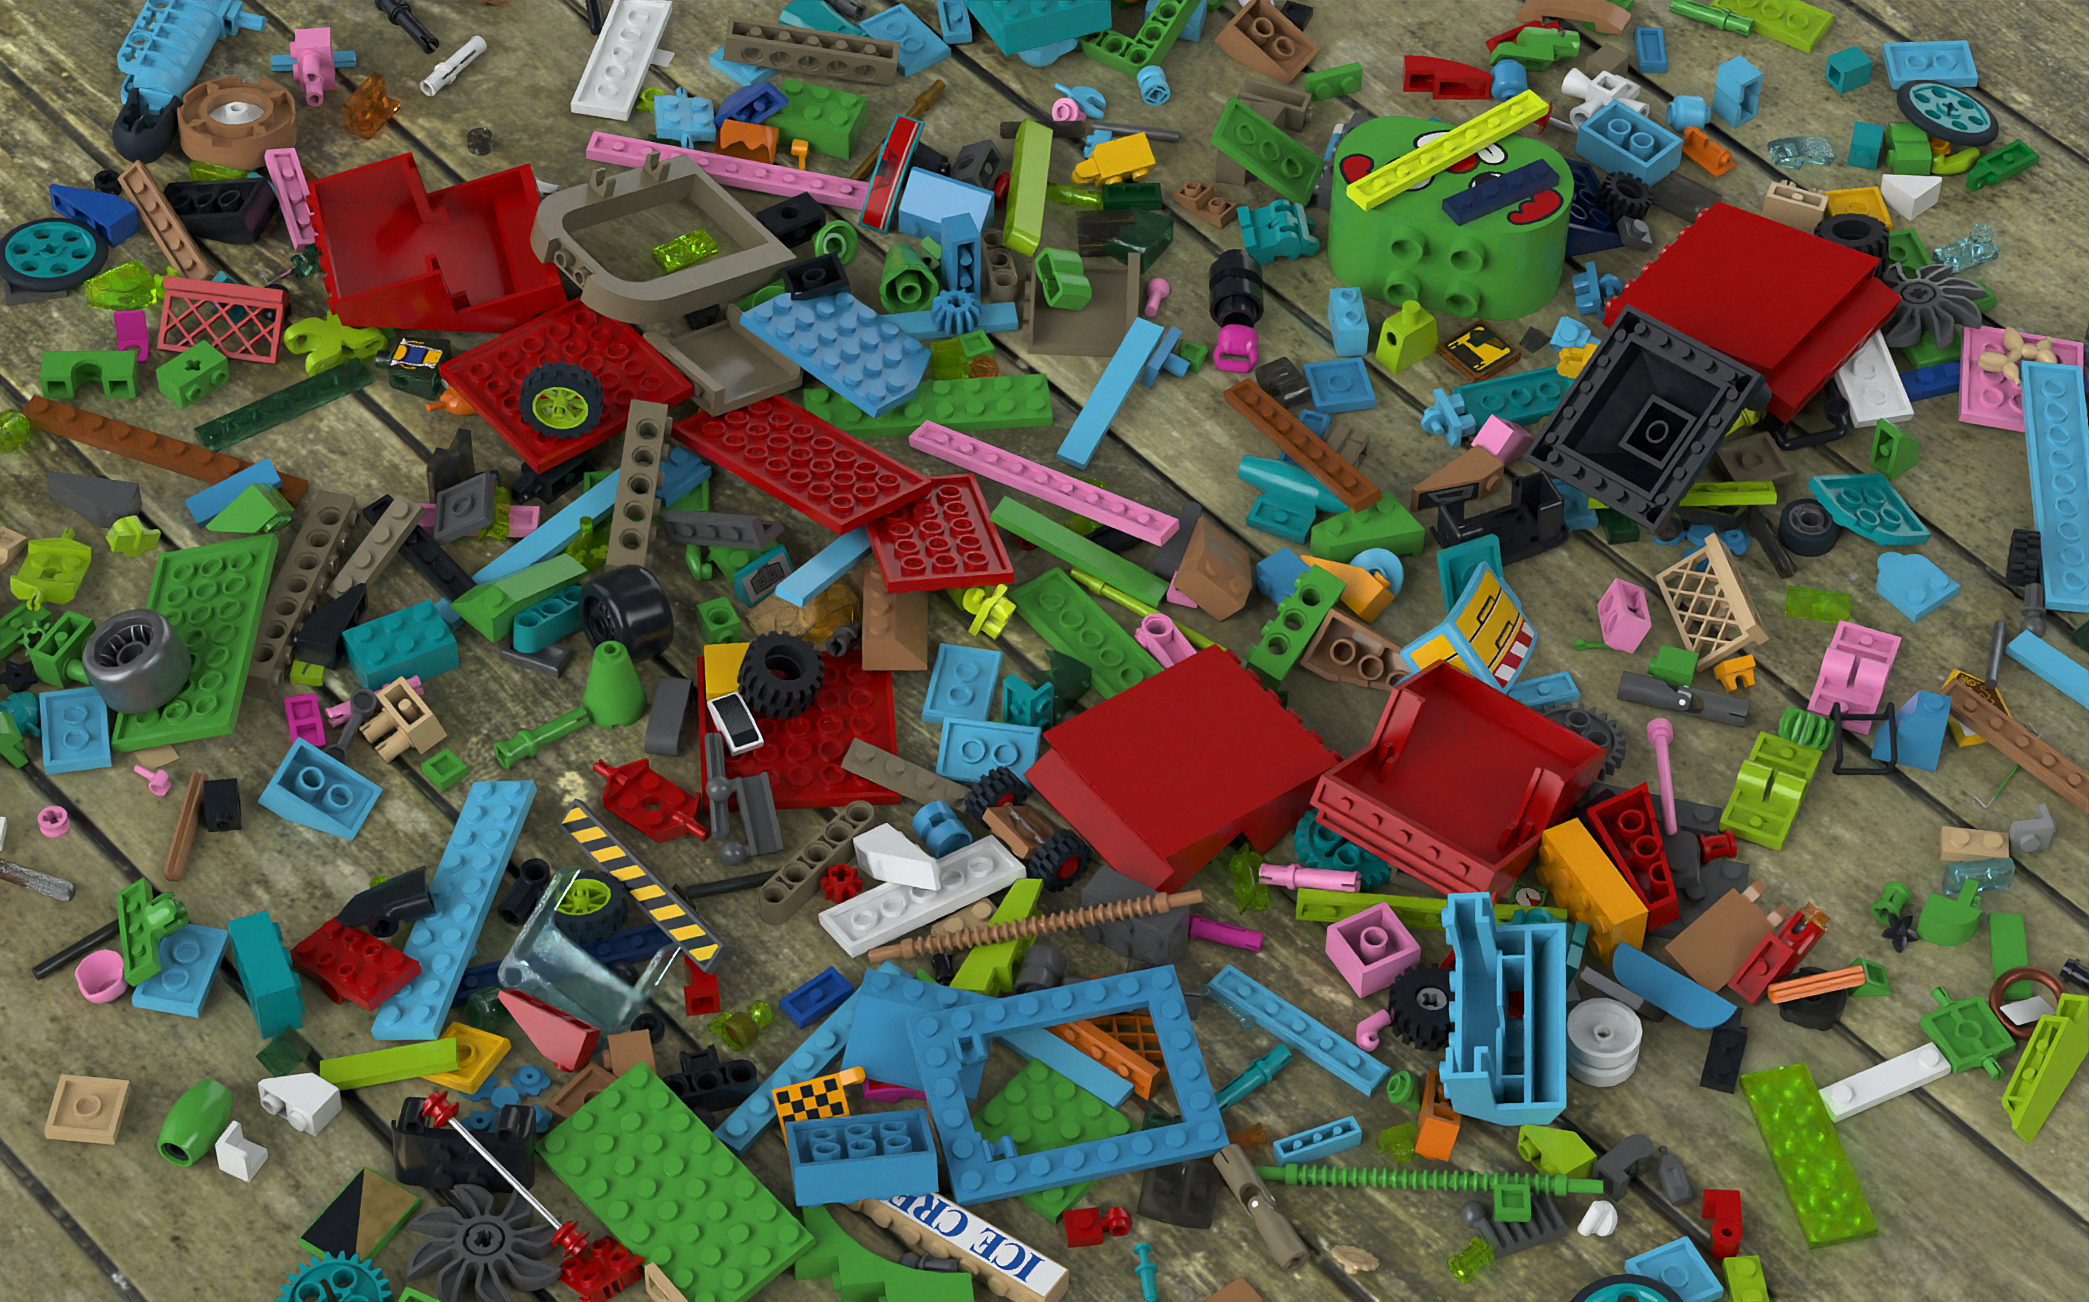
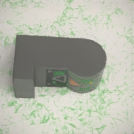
M1640 1134L1628 1136L1594 1162L1591 1179L1603 1180V1192L1615 1202H1618L1626 1195L1629 1180L1634 1176L1647 1173L1650 1169L1654 1150L1652 1141Z

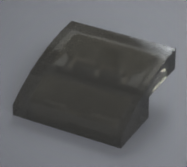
M1134 209L1076 211L1077 241L1080 257L1128 256V252L1139 253Z
M459 428L449 450L436 447L426 468L430 504H436L437 493L467 481L468 475L475 473L471 430Z
M1199 1159L1145 1169L1136 1214L1175 1226L1209 1229L1212 1225L1221 1173L1216 1166Z

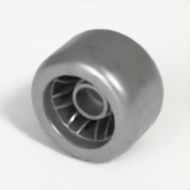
M134 609L113 616L94 631L83 650L82 665L87 678L110 708L123 714H142L161 707L177 695L190 674L191 657L186 645L166 617L154 610Z

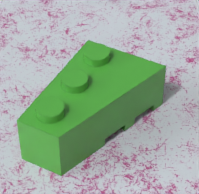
M1390 491L1381 494V500L1358 513H1354L1349 509L1312 526L1310 554L1315 558L1347 565L1363 551L1373 548L1389 550L1396 556L1412 553L1413 557L1422 556L1425 529Z

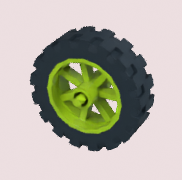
M557 361L556 364L544 363L540 368L537 366L530 371V375L524 377L519 398V411L523 412V420L526 423L529 422L531 428L536 432L542 431L544 436H558V439H566L568 436H572V438L581 437V433L588 434L592 431L593 425L597 426L600 421L604 402L603 388L600 389L601 382L598 378L594 379L592 377L593 373L588 369H580L578 364L572 363V365H567L564 361ZM543 394V395H545V396L548 397V398H546V399H540L539 396H541V395Z
M585 870L584 873H578V871H572L567 876L563 877L560 875L555 877L552 883L547 882L543 886V891H539L537 894L538 901H536L540 928L542 931L545 930L546 936L549 938L555 937L556 941L561 943L571 941V944H580V942L587 941L588 944L596 942V939L601 937L606 939L611 936V932L619 931L622 928V923H626L628 918L625 887L623 883H619L617 877H609L606 872L594 873V870Z

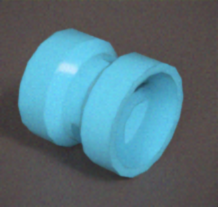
M1152 65L1139 71L1137 83L1141 89L1143 101L1151 106L1165 103L1170 97V89L1163 69Z

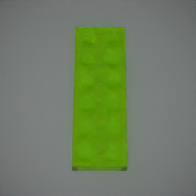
M1806 1062L1740 1075V1088L1809 1250L1876 1237L1878 1232L1877 1224Z

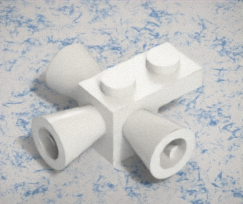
M1573 68L1567 74L1562 84L1561 91L1563 94L1586 100L1585 103L1570 111V121L1577 129L1614 99L1646 118L1650 111L1649 104L1634 100L1639 96L1641 86L1617 74L1614 76L1606 71H1602L1595 79L1591 80L1577 68Z

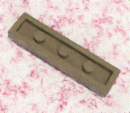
M398 494L324 592L328 599L334 601L359 583L366 584L368 591L426 514L423 506Z
M854 738L841 765L843 769L921 804L926 805L938 800L945 801L960 821L966 812L965 800L969 799L967 794L969 791H973L857 738Z

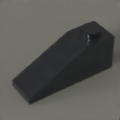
M359 583L306 620L302 630H298L294 637V648L298 652V661L336 670L344 655L341 632L359 626L368 609L366 584Z

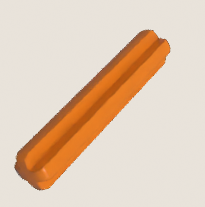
M1861 965L1851 966L1770 984L1767 994L1771 1003H1782L1863 985L1866 974Z

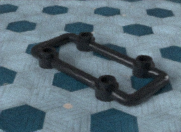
M1833 377L1823 388L1827 398L1824 404L1825 417L1836 426L1834 429L1788 439L1786 434L1789 431V422L1785 424L1766 409L1767 415L1764 418L1765 431H1768L1771 437L1775 439L1779 448L1785 451H1793L1836 441L1847 435L1849 430L1847 419L1850 415L1849 403L1845 398L1839 397Z

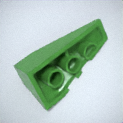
M564 553L474 586L450 604V608L492 643H496L513 630L514 617L518 612L565 587L575 585L588 575V570L570 555Z

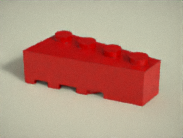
M1647 782L1586 809L1589 830L1597 844L1648 909L1646 923L1648 931L1651 932L1679 919L1677 895L1665 856Z

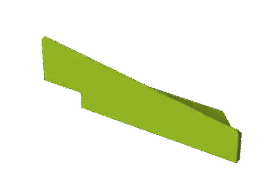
M1017 879L988 923L989 927L992 928L994 923L1002 926L1004 921L1012 924L1014 919L1022 922L1024 917L1027 918V921L1032 920V916L1040 919L1043 911L1037 910L1036 903L1044 887L1043 879ZM1031 933L1029 938L1021 935L1019 940L1011 937L1009 942L1003 938L1001 943L993 940L991 945L983 942L981 947L975 944L949 987L997 998L1000 989L1002 992H1013L1016 978L1020 974L1024 953L1028 947L1034 945L1036 936L1034 933Z
M2062 993L2055 1016L2041 1015L2001 1099L2002 1105L2013 1123L2011 1125L2012 1129L2024 1142L2032 1143L2089 1052V996Z

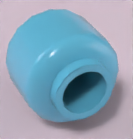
M1678 95L1674 98L1673 102L1668 103L1666 121L1677 133H1684L1688 126H1697L1702 131L1705 124L1710 122L1711 109L1709 106H1706L1701 96Z

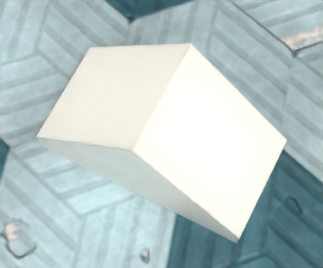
M1883 174L1880 192L1886 205L1911 221L1938 202L1942 177Z

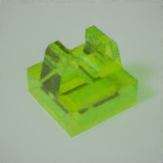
M1414 1120L1382 1130L1375 1143L1380 1154L1390 1152L1396 1164L1399 1165L1411 1161L1410 1156L1415 1154L1412 1143L1419 1132Z

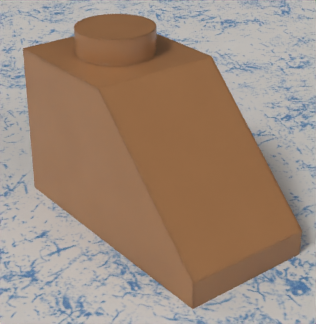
M648 1029L607 1035L608 1049L602 1050L606 1071L612 1070V1074L619 1078L642 1060L657 1075Z

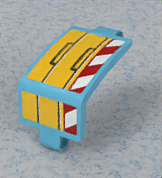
M1485 560L1478 564L1460 598L1443 622L1401 649L1400 657L1412 673L1402 678L1395 686L1436 660L1442 659L1500 692L1507 694L1526 665L1536 644L1538 633L1522 612L1520 600L1503 577L1498 578Z

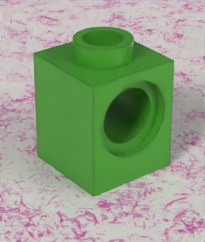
M727 596L696 605L697 625L707 645L741 643V622Z

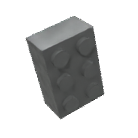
M1102 865L1081 891V907L1084 910H1089L1090 905L1098 908L1100 903L1104 907L1108 906L1109 902L1117 905L1118 900L1127 903L1128 898H1131L1132 901H1137L1138 896L1145 900L1147 895L1154 898L1155 894L1160 892ZM1190 907L1170 908L1169 913L1163 914L1154 911L1152 916L1149 912L1144 913V917L1136 914L1134 919H1131L1130 916H1125L1124 921L1116 918L1114 923L1110 919L1106 920L1105 924L1097 921L1096 926L1087 923L1086 928L1080 925V934L1092 942H1098L1114 950L1120 956L1128 957L1142 964L1147 969L1171 964L1175 966L1187 950Z

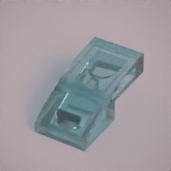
M1809 136L1787 137L1769 141L1767 144L1773 162L1778 166L1800 170L1804 162L1830 166L1835 159L1826 138Z

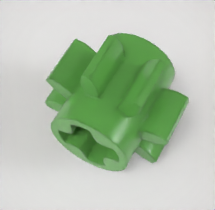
M35 619L32 622L33 628L21 627L22 632L25 634L23 639L18 641V644H24L27 648L25 656H30L29 652L36 646L37 638L34 635L42 633V639L53 627L52 622L41 627L40 620Z

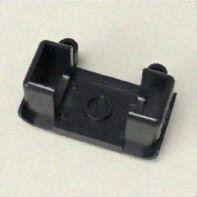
M1544 471L1524 477L1519 476L1512 480V504L1468 519H1464V497L1443 501L1438 505L1437 531L1434 526L1430 527L1431 533L1442 550L1493 533L1499 538L1502 567L1563 545L1571 534L1569 527L1564 521V499Z
M411 1096L405 1098L397 1127L396 1120L391 1121L395 1176L399 1182L406 1185L454 1190V1185L472 1184L480 1186L490 1193L513 1192L514 1187L457 1130L429 1127L432 1115L422 1117V1113L425 1110L422 1104L427 1098ZM505 1104L499 1111L494 1133L468 1132L522 1186L530 1190L535 1183L536 1110L532 1106Z

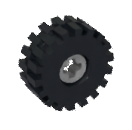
M1425 963L1417 964L1416 971L1410 966L1404 969V976L1399 973L1395 977L1394 983L1390 986L1387 1013L1391 1019L1389 1027L1393 1026L1392 1033L1396 1038L1403 1035L1402 1043L1408 1046L1412 1041L1415 1043V1049L1421 1051L1423 1045L1429 1046V1052L1437 1051L1438 1045H1442L1444 1050L1449 1048V1032H1455V1022H1450L1449 1002L1455 1001V992H1451L1449 980L1450 971H1453V968L1446 966L1445 970H1440L1437 963H1432L1431 968H1426ZM1427 1001L1429 1003L1437 1002V1007H1434L1433 1005L1425 1006V1003H1427Z

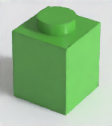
M1661 644L1658 657L1651 656L1647 674L1653 675L1654 678L1666 680L1677 687L1683 685L1692 687L1699 653Z

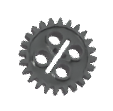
M1567 701L1566 707L1562 708L1557 702H1554L1552 710L1546 705L1542 706V710L1539 713L1609 751L1597 779L1604 781L1605 774L1613 776L1615 768H1621V763L1625 757L1627 739L1622 737L1624 730L1616 728V720L1607 721V713L1597 715L1596 707L1591 708L1589 711L1584 710L1583 703H1580L1578 708H1573L1571 702Z

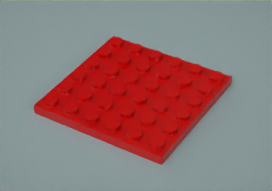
M581 296L438 366L440 376L538 475L625 431L631 399L668 404V408L694 396V386L635 329L626 322L611 319L594 311L580 300ZM557 361H564L567 365L575 363L580 365V369L591 371L594 379H599L601 382L600 389L603 388L604 390L603 410L598 425H593L591 432L588 434L581 433V437L578 438L568 436L566 439H558V436H544L540 430L536 432L531 428L529 422L526 423L523 420V412L519 411L521 386L523 385L524 377L530 375V371L536 366L540 368L544 363L556 364ZM542 394L541 396H539L540 399H546V398H548V397H546V396L543 395V394Z
M862 649L847 650L841 657H838V653L833 657L827 651H819L822 655L820 661H824L825 668L823 673L825 674L813 705H810L809 710L805 713L800 712L796 718L792 719L787 715L786 720H779L778 716L774 715L772 719L765 717L766 713L762 711L758 714L753 710L754 706L752 704H746L764 743L762 747L732 757L722 731L718 732L707 706L704 657H696L703 813H710L709 797L706 793L708 777L704 737L708 733L714 734L716 732L722 735L725 777L732 780L736 777L745 778L767 772L775 810L842 807L858 800L866 801L871 805L901 804V794L841 768L854 738L898 757L891 670H862ZM770 670V673L779 679L793 680L791 676L783 671ZM734 792L727 799L728 812H739L736 792Z

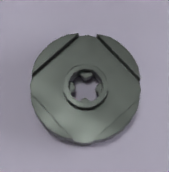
M1802 967L1797 973L1790 975L1789 972L1780 982L1828 971L1817 967ZM1841 989L1816 995L1817 1001L1815 1002L1800 998L1777 1003L1780 1008V1017L1786 1022H1792L1804 1028L1828 1031L1832 1028L1833 1023L1838 1021L1843 1015L1847 1000L1846 990Z

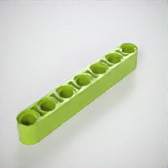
M1025 118L1015 138L1002 245L1027 257H1031L1038 246L1041 236L1053 129Z

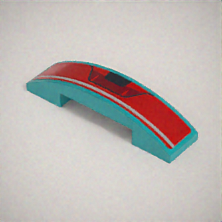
M896 114L874 169L858 225L887 235L896 210L895 204L913 152L917 149L925 122Z

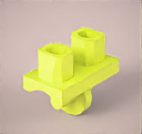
M999 584L991 598L980 588H971L966 591L962 598L963 606L968 612L976 615L968 630L969 633L976 637L982 630L994 640L1002 633L1008 624L1007 620L1017 607L1004 597L1008 587L1004 584Z

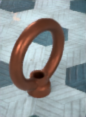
M2021 966L2010 969L1997 978L1990 990L1989 1007L2009 1035L2020 1040L2029 1041L2035 1028L2016 1025L2000 1009L2003 1006V995L2006 989L2011 984L2020 980H2034L2044 984L2052 991L2056 998L2057 1006L2062 993L2068 994V991L2063 983L2050 972L2037 967Z

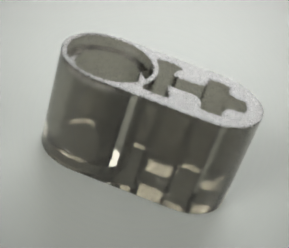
M1281 357L1256 368L1255 376L1260 388L1286 410L1311 400L1312 394L1308 382L1287 357Z

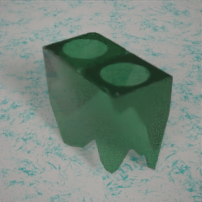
M1130 207V211L1135 215L1137 223L1135 225L1120 226L1119 229L1125 237L1110 240L1103 245V250L1125 266H1128V252L1140 253V274L1143 275L1172 243L1174 220L1155 212Z
M1045 649L1046 655L1051 659V670L1031 672L1032 677L1037 683L1031 686L1036 691L1047 682L1054 685L1053 726H1055L1090 690L1092 668L1054 649Z

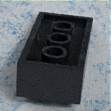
M266 177L169 183L163 191V194L190 235L229 244L256 243L280 206Z

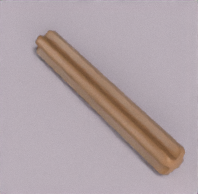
M196 772L191 775L164 868L165 879L168 881L174 880L178 882L183 877L204 804V781H209V777L205 773L199 774Z

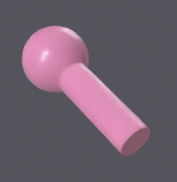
M1153 278L1146 286V293L1149 299L1145 307V314L1149 317L1156 315L1161 299L1169 295L1170 286L1165 279Z

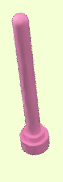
M1657 718L1648 723L1646 728L1647 738L1655 747L1664 832L1671 836L1677 832L1668 745L1673 740V727L1669 720Z

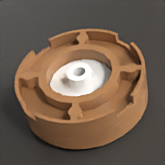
M228 76L209 80L189 90L183 96L181 108L177 107L181 148L188 157L204 168L253 172L258 167L267 165L264 158L266 150L294 148L297 142L296 106L293 96L280 84L264 78H260V84L242 83V76Z

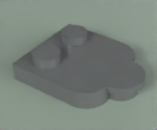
M1663 822L1658 823L1674 888L1699 886L1700 846L1696 835L1689 831H1681L1680 826L1677 824V832L1670 836L1664 832Z

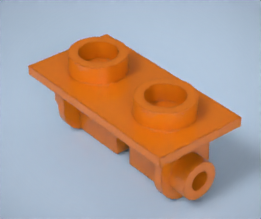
M1688 126L1684 130L1686 138L1683 141L1682 153L1712 176L1718 178L1737 167V163L1730 156L1731 152L1722 148L1715 141L1709 143V137L1701 132L1697 126Z

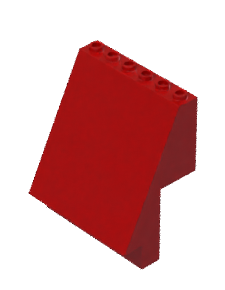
M412 152L308 182L310 195H306L305 198L310 213L314 212V215L309 217L314 233L319 234L314 236V240L319 254L323 253L322 256H318L323 274L327 273V276L323 277L324 286L327 294H332V297H328L327 301L331 314H338L342 326L506 333L536 318V314L555 309L568 302L559 267L553 261L542 264L531 247L530 235L538 207L542 201L530 163L430 193L426 192Z
M1717 201L1710 209L1707 207L1703 208L1697 215L1696 222L1692 226L1686 225L1677 236L1678 240L1674 244L1671 242L1667 243L1661 250L1659 258L1655 262L1650 260L1644 266L1641 276L1637 280L1635 278L1630 279L1619 297L1613 296L1604 307L1606 314L1602 324L1610 329L1625 305L1629 304L1753 369L1767 379L1765 383L1772 392L1770 402L1765 408L1787 424L1895 314L1902 297L1874 276L1881 261L1880 258Z
M1215 643L1042 733L1052 748L1033 764L1023 776L1032 788L1114 871L1153 890L1167 892L1170 895L1175 894L1238 835L1243 840L1248 839L1256 853L1262 857L1299 823L1300 819L1304 818L1306 811H1312L1315 806L1309 803L1320 776L1344 760L1333 748L1327 751L1322 746L1324 743L1323 739L1312 728L1306 731L1301 726L1303 723L1302 719L1294 710L1289 708L1285 711L1280 706L1282 700L1272 689L1268 688L1266 691L1259 686L1262 683L1259 677L1250 668L1244 671L1239 666L1241 661L1229 648L1224 652Z
M1438 659L1393 687L1370 744L1322 774L1309 804L1319 809L1314 821L1448 896V894L1490 892L1494 908L1538 853L1543 831L1561 824L1597 779L1609 751L1448 662Z

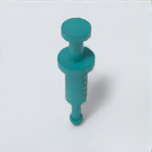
M1139 1243L1133 1247L1134 1253L1139 1255L1141 1263L1135 1268V1275L1141 1278L1145 1302H1157L1159 1297L1155 1274L1158 1272V1267L1155 1263H1149L1148 1253L1152 1250L1151 1244Z

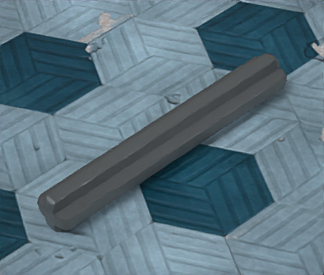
M718 732L714 734L708 733L704 738L707 777L709 781L714 776L721 775L725 777L722 735ZM709 798L712 837L717 841L720 839L726 840L730 837L727 800L716 802Z

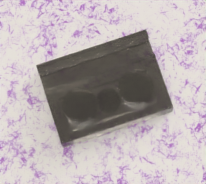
M1671 171L1669 177L1664 178L1652 190V196H1654L1652 204L1692 224L1696 222L1695 219L1703 208L1707 207L1710 209L1717 201L1721 202L1722 197L1721 194L1674 171Z

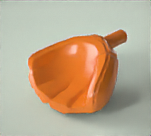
M451 386L444 391L440 402L426 404L428 412L444 409L446 412L461 416L477 413Z

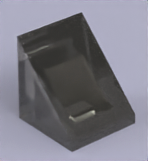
M1530 326L1519 344L1530 352L1535 353L1550 342L1551 338L1539 329Z

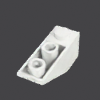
M888 823L852 838L858 866L872 878L935 891L941 889L939 881L941 869L937 860L923 852L918 844H913L901 831L898 832Z

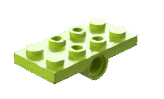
M1760 731L1749 758H1745L1742 763L1734 791L1719 821L1718 831L1723 832L1726 829H1731L1736 837L1781 852L1820 764L1823 751Z

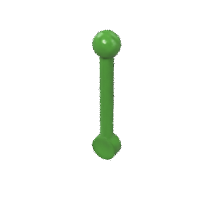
M1584 639L1574 641L1576 651H1585L1587 648H1611L1605 642H1586ZM1641 644L1638 645L1635 651L1640 649Z

